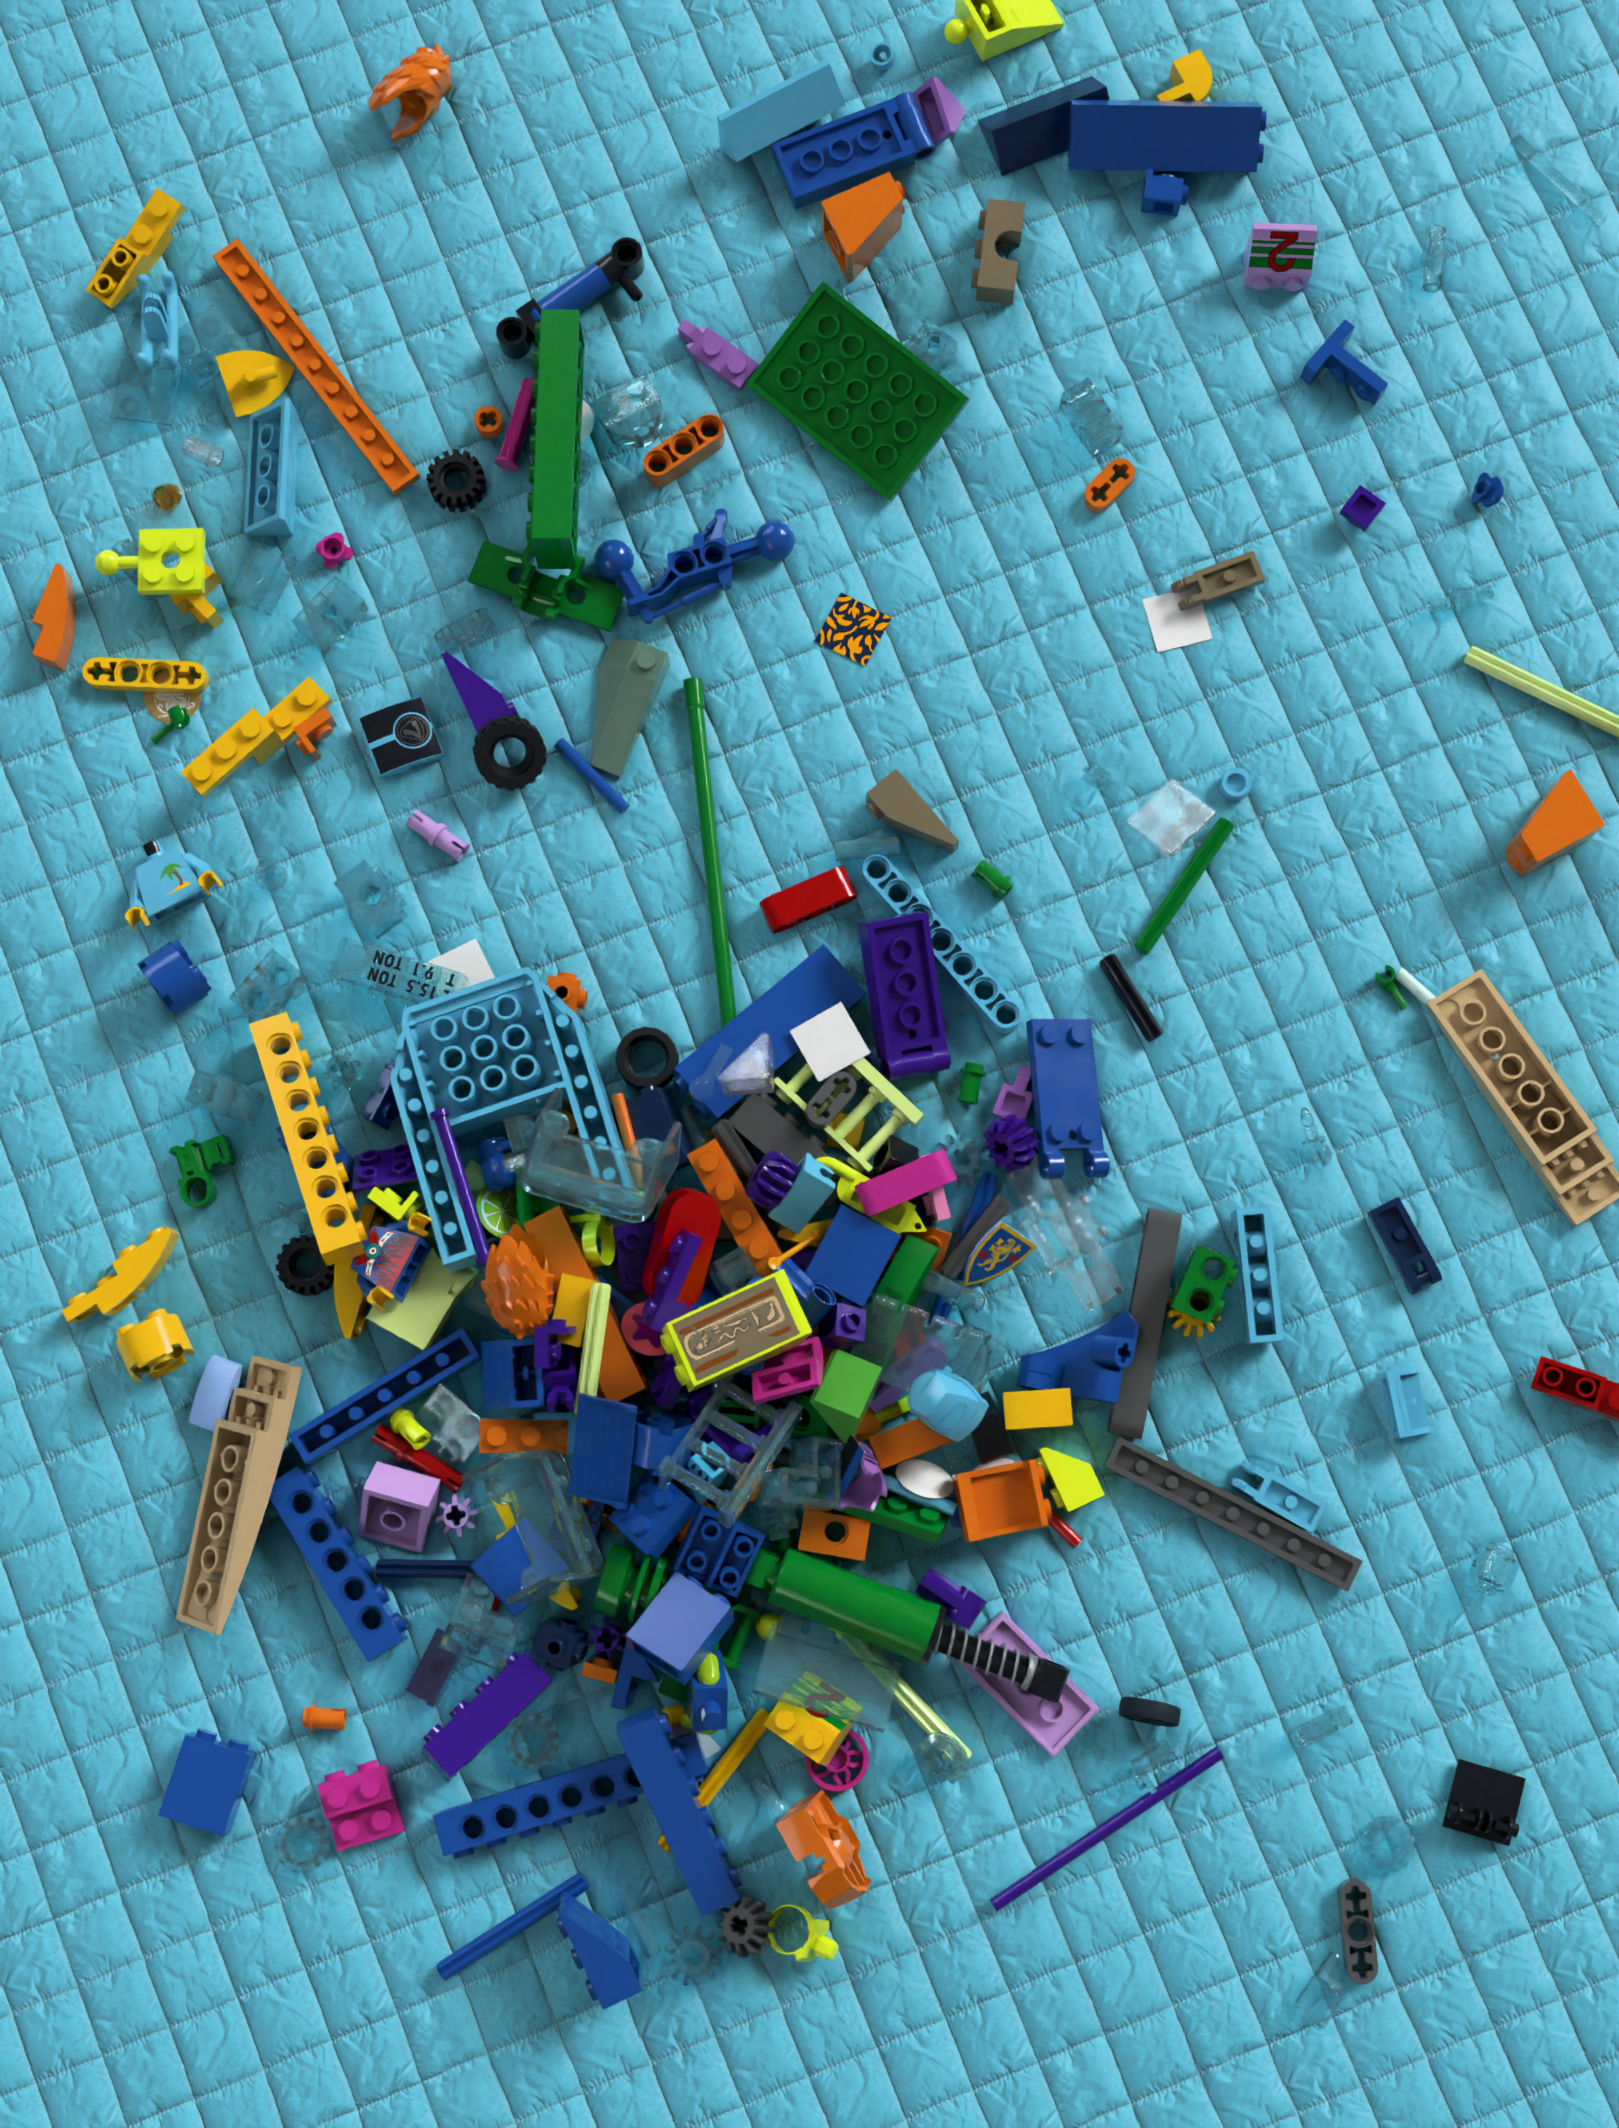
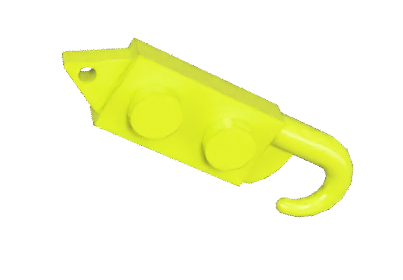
M826 1156L815 1159L830 1168L834 1174L840 1176L837 1185L839 1199L866 1215L854 1186L868 1181L870 1178L835 1158ZM909 1201L870 1216L871 1219L899 1235L901 1232L927 1231L915 1210L916 1205ZM920 1223L921 1229H916L915 1224Z

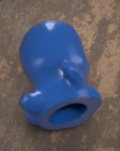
M505 1137L486 1139L475 1149L478 1156L483 1160L480 1168L484 1184L490 1191L497 1193L509 1190L516 1180L514 1167L509 1160L515 1145Z

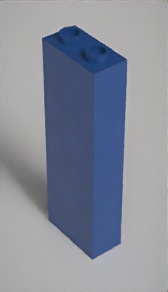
M1071 100L1068 167L1069 170L1147 171V168L1154 169L1153 171L1257 172V163H1262L1264 156V145L1259 144L1260 131H1265L1266 111H1262V106L1259 102Z
M823 944L678 1064L673 1070L672 1074L675 1078L672 1081L683 1095L689 1093L697 1102L694 1107L705 1120L710 1118L716 1123L801 1052L790 1030L842 1002L846 1011L849 1012L863 1000L866 992Z

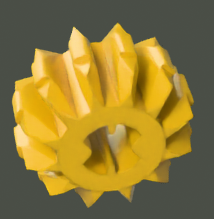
M1197 1291L1191 1296L1190 1301L1192 1305L1195 1303L1200 1304L1201 1308L1199 1310H1202L1208 1304V1297L1203 1291ZM1173 1298L1167 1299L1168 1305L1171 1304ZM1179 1310L1166 1312L1167 1318L1175 1316L1178 1318V1321L1174 1322L1171 1326L1173 1330H1176L1182 1324L1185 1325L1183 1329L1184 1337H1188L1191 1334L1192 1328H1194L1197 1338L1203 1337V1327L1210 1333L1215 1330L1211 1322L1209 1324ZM1220 1315L1218 1319L1212 1317L1211 1320L1220 1322L1222 1320V1316Z

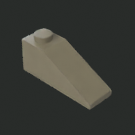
M897 769L866 793V802L868 804L865 807L875 820L878 821L881 818L887 826L953 853L958 849V839Z

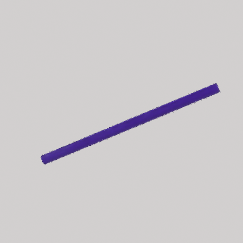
M1217 1746L991 1898L990 1901L998 1912L1222 1760L1224 1756Z

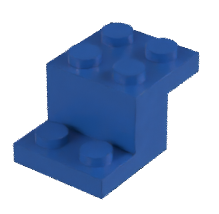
M648 1470L629 1492L627 1509L615 1508L608 1519L641 1551L647 1555L651 1554L654 1558L658 1559L694 1516L699 1504L670 1477L654 1476Z

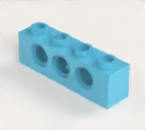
M1270 1207L1236 1209L1231 1213L1236 1269H1238L1237 1280L1244 1345L1279 1343L1284 1341Z

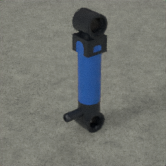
M630 237L617 240L609 253L541 300L536 302L533 298L515 310L517 317L502 319L496 328V335L502 353L511 359L522 358L530 350V339L538 347V342L535 341V322H541V310L582 311L619 284L633 301H639L643 293L633 281L644 270L643 253L639 242ZM626 256L634 257L630 262L621 261ZM511 335H520V338L516 341L507 340Z

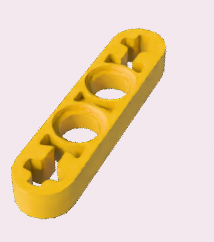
M95 657L89 659L82 669L86 682L93 688L100 690L196 694L204 691L209 684V675L204 667L192 661ZM98 667H101L106 673H114L115 681L107 674L100 675L99 680H96L92 672H97ZM129 667L138 669L136 680L133 682H124L122 680V674L125 669ZM159 669H167L170 672L168 681L163 684L154 682V674ZM176 670L184 677H190L193 671H196L200 679H195L194 684H191L186 678H178Z

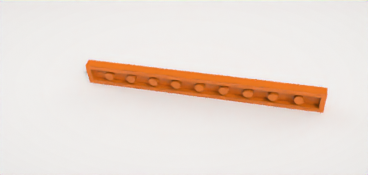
M237 238L214 254L213 258L392 493L397 496L418 481L421 477L417 470Z
M715 1138L686 1156L709 1196L718 1205L721 1217L755 1276L767 1277L774 1272L767 1269V1260L772 1257H779L783 1253L752 1199L746 1195L745 1187L718 1140ZM823 1346V1370L832 1351L837 1349ZM870 1406L855 1437L858 1442H862L883 1430L882 1425Z

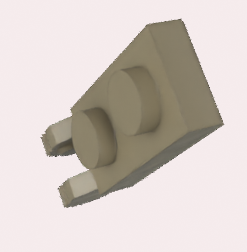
M1254 551L1195 571L1193 575L1180 579L1170 586L1173 593H1180L1197 585L1198 594L1186 597L1178 603L1180 611H1185L1197 607L1203 602L1205 605L1263 584L1265 578Z

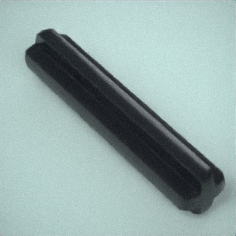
M1107 955L1100 961V967L1148 1042L1154 1041L1163 1034V1030L1116 955Z

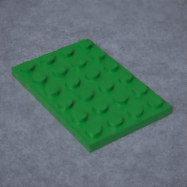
M822 281L746 383L753 391L891 502L970 401L966 395L824 281Z

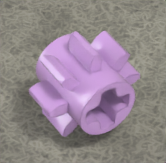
M454 1494L452 1496L453 1503L449 1505L444 1502L440 1503V1506L445 1510L443 1515L436 1517V1520L446 1523L447 1526L444 1528V1533H449L453 1528H456L458 1537H461L464 1534V1527L476 1528L475 1524L471 1521L472 1517L480 1512L471 1510L469 1507L472 1503V1498H467L463 1503H460L458 1495ZM456 1506H458L459 1511H465L466 1514L464 1518L460 1519V1525H458L457 1520H451L450 1514L456 1512Z

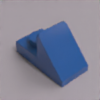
M627 1640L611 1704L612 1708L625 1710L628 1703L634 1704L638 1689V1683H633L634 1677L654 1682L661 1681L652 1664L629 1649Z

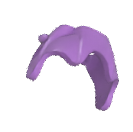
M842 1440L837 1444L838 1447L835 1451H831L826 1457L831 1462L829 1466L830 1474L845 1446ZM858 1442L865 1451L860 1461L862 1471L856 1477H852L843 1496L840 1497L830 1484V1504L838 1511L846 1507H852L873 1512L880 1496L882 1495L885 1498L887 1496L886 1480L878 1466V1460L873 1451L862 1442Z

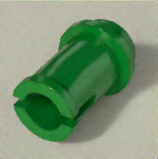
M982 860L971 874L973 878H976L993 892L992 896L995 898L998 896L1003 899L1014 886L1010 881L1011 877H1004L985 860Z
M965 1062L964 1068H960V1072L963 1075L956 1101L971 1105L978 1104L982 1077H986V1073L983 1072V1065Z

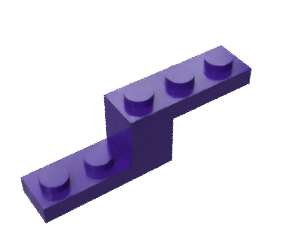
M681 1229L680 1234L675 1235L669 1246V1253L671 1255L666 1266L660 1268L655 1281L657 1288L653 1297L647 1299L642 1310V1316L644 1317L642 1323L663 1333L662 1329L666 1323L698 1309L677 1300L703 1239L685 1229ZM666 1353V1365L662 1374L658 1375L653 1382L651 1389L653 1396L651 1399L659 1406L672 1410L682 1386L674 1371V1367L677 1366L672 1353L669 1355Z

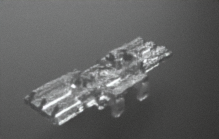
M1038 1156L1025 1168L1014 1170L1005 1175L1029 1216L1019 1226L1022 1230L1025 1229L1033 1241L1048 1267L1046 1270L1048 1275L1051 1276L1061 1270L1087 1313L1127 1290L1098 1240L1104 1238L1110 1232L1105 1224L1101 1227L1099 1226L1088 1207L1091 1201L1086 1193L1073 1200L1061 1179H1043L1040 1176ZM1045 1195L1055 1197L1058 1201L1057 1210L1054 1212L1041 1210L1039 1206L1041 1197ZM1047 1220L1066 1252L1067 1258L1059 1261L1037 1224L1039 1221ZM1086 1252L1090 1255L1092 1265L1088 1270L1081 1271L1074 1266V1255L1076 1253Z

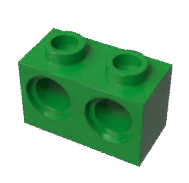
M1195 1245L1170 1307L1209 1324L1212 1317L1218 1319L1225 1304V1301L1220 1299L1225 1286L1231 1288L1238 1273V1269L1233 1268L1236 1261ZM1210 1260H1216L1221 1266V1273L1215 1279H1208L1203 1273L1205 1263ZM1197 1291H1203L1208 1297V1304L1202 1310H1194L1190 1304L1191 1296Z

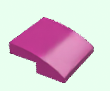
M817 1336L804 1340L801 1345L767 1359L760 1371L751 1373L753 1402L755 1405L821 1386L824 1361L823 1343Z

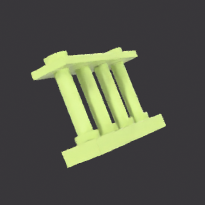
M861 1058L845 1067L844 1072L851 1074L856 1081L863 1078L870 1085V1088L867 1090L869 1093L835 1129L828 1126L821 1130L849 1155L846 1162L859 1173L864 1170L870 1175L874 1167L867 1161L883 1146L889 1136L893 1135L902 1125L906 1126L910 1123L913 1127H916L924 1119V1114L865 1058ZM806 1063L787 1084L778 1076L773 1080L774 1085L778 1088L774 1092L776 1096L787 1106L793 1102L804 1114L807 1104L796 1093L814 1075L809 1064ZM834 1082L836 1088L831 1096L836 1099L847 1088V1083L842 1082L839 1085ZM886 1100L894 1108L891 1112L893 1116L857 1152L844 1140L845 1136L878 1102L882 1104ZM825 1102L820 1109L813 1107L815 1110L814 1117L819 1119L820 1115L830 1104Z

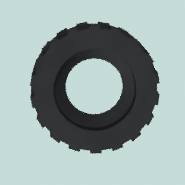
M501 715L499 718H492L489 720V723L479 729L480 732L474 739V760L480 774L484 776L489 784L492 783L499 789H522L525 785L532 784L536 781L535 778L541 775L543 765L546 764L547 760L545 757V753H547L546 746L537 728L531 725L527 719H521L517 715ZM508 737L520 740L525 746L523 761L511 768L499 765L494 758L495 746L500 740Z

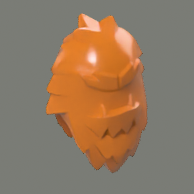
M435 44L432 49L427 47L416 48V53L403 58L400 65L386 74L382 81L373 89V93L368 100L370 111L387 105L396 97L400 101V117L390 132L392 134L390 140L392 141L417 133L425 121L439 111L441 99L452 88L450 56L444 55L438 44Z
M513 1224L509 1235H502L498 1247L492 1244L486 1262L485 1280L480 1282L487 1296L485 1302L491 1309L493 1318L502 1328L510 1330L512 1336L516 1335L519 1341L528 1334L535 1336V1327L546 1324V1319H549L554 1307V1304H552L554 1274H550L547 1256L543 1250L540 1251L533 1232H529L527 1235L519 1224Z

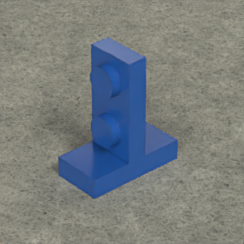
M1345 319L1305 364L1300 378L1310 385L1326 367L1336 380L1344 381L1352 387L1360 399L1375 405L1383 396L1388 383L1343 348L1349 341L1355 328Z

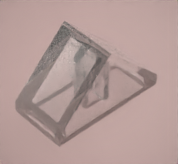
M763 1032L717 1077L725 1094L731 1096L774 1092V1048L768 1034Z

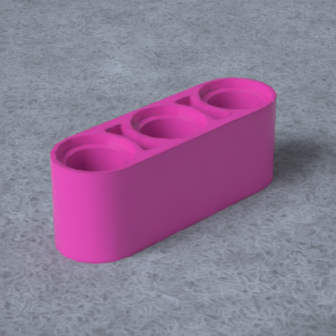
M943 1148L854 1187L867 1217H870L957 1180V1177Z

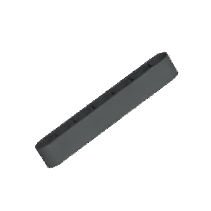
M1149 1207L1146 1214L1129 1312L1138 1323L1139 1331L1133 1360L1123 1371L1118 1404H1111L1107 1432L1136 1439H1141L1143 1435L1182 1221L1181 1213Z

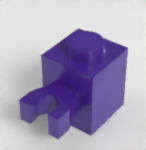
M577 1350L562 1352L561 1359L557 1361V1367L543 1368L541 1377L549 1413L555 1412V1407L559 1405H567L568 1411L575 1410L580 1371Z

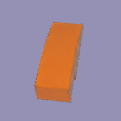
M55 563L32 619V622L41 631L32 655L41 664L65 672L74 639L76 611L71 577L63 566Z

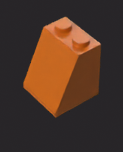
M890 171L821 201V231L847 283L854 281L902 228V214H905L903 200L906 199L900 181L895 182Z
M1571 769L1566 771L1549 788L1505 849L1507 853L1506 860L1513 871H1518L1521 877L1587 842L1605 826L1604 821Z

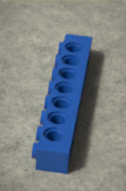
M690 1732L671 1738L673 1746L679 1744L684 1753L687 1764L683 1765L687 1776L693 1775L697 1783L704 1781L702 1775L709 1772V1767L699 1733ZM626 1753L448 1808L432 1816L443 1856L453 1854L454 1859L473 1854V1847L486 1843L487 1849L507 1843L506 1837L519 1833L520 1838H525L539 1833V1826L551 1822L553 1828L573 1822L571 1816L584 1812L586 1818L605 1812L604 1806L617 1802L619 1807L638 1802L637 1795L643 1794L644 1791L641 1785L634 1784L630 1780L629 1771L632 1766ZM605 1776L612 1779L615 1786L614 1792L609 1795L601 1794L596 1786L598 1778ZM575 1787L581 1792L582 1799L579 1804L570 1805L565 1801L564 1791L566 1788ZM541 1797L547 1801L549 1810L546 1815H537L533 1812L531 1803L534 1798ZM501 1808H510L514 1811L516 1820L513 1825L506 1826L500 1822L499 1811ZM469 1818H476L482 1823L483 1831L481 1835L473 1836L468 1833L466 1822Z

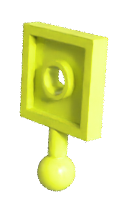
M203 528L139 529L138 556L119 557L114 551L104 550L96 556L95 566L105 576H112L120 569H138V592L140 595L205 594L206 532ZM178 555L180 561L176 567L171 569L164 567V561L168 556Z

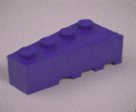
M526 1650L520 1656L515 1652L512 1653L500 1665L504 1670L494 1680L488 1676L475 1688L478 1695L469 1704L463 1700L449 1713L453 1718L443 1728L437 1724L423 1737L427 1743L423 1746L421 1754L448 1783L464 1765L470 1763L489 1741L491 1742L511 1723L510 1721L514 1717H517L552 1683V1678Z

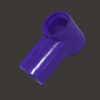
M930 1567L915 1590L927 1601L947 1607L946 1616L962 1627L967 1628L968 1631L987 1603L963 1585L961 1587L932 1567Z

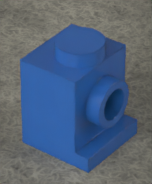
M1147 168L1140 212L1178 216L1180 205H1186L1189 186L1183 185V178H1176L1171 174L1153 175L1154 169Z

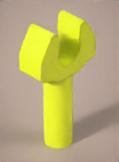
M909 1396L896 1401L887 1408H883L877 1414L875 1413L880 1424L909 1412L911 1409L908 1405Z

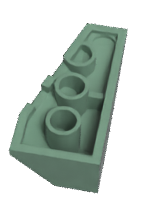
M611 639L598 671L590 765L593 768L617 778L621 777L669 669L670 661L667 652L639 641Z

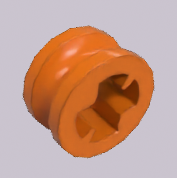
M484 406L477 410L474 422L479 434L485 438H494L501 434L504 428L501 412L494 406ZM486 417L490 420L494 417L495 425L491 426L488 424L485 426L483 419Z

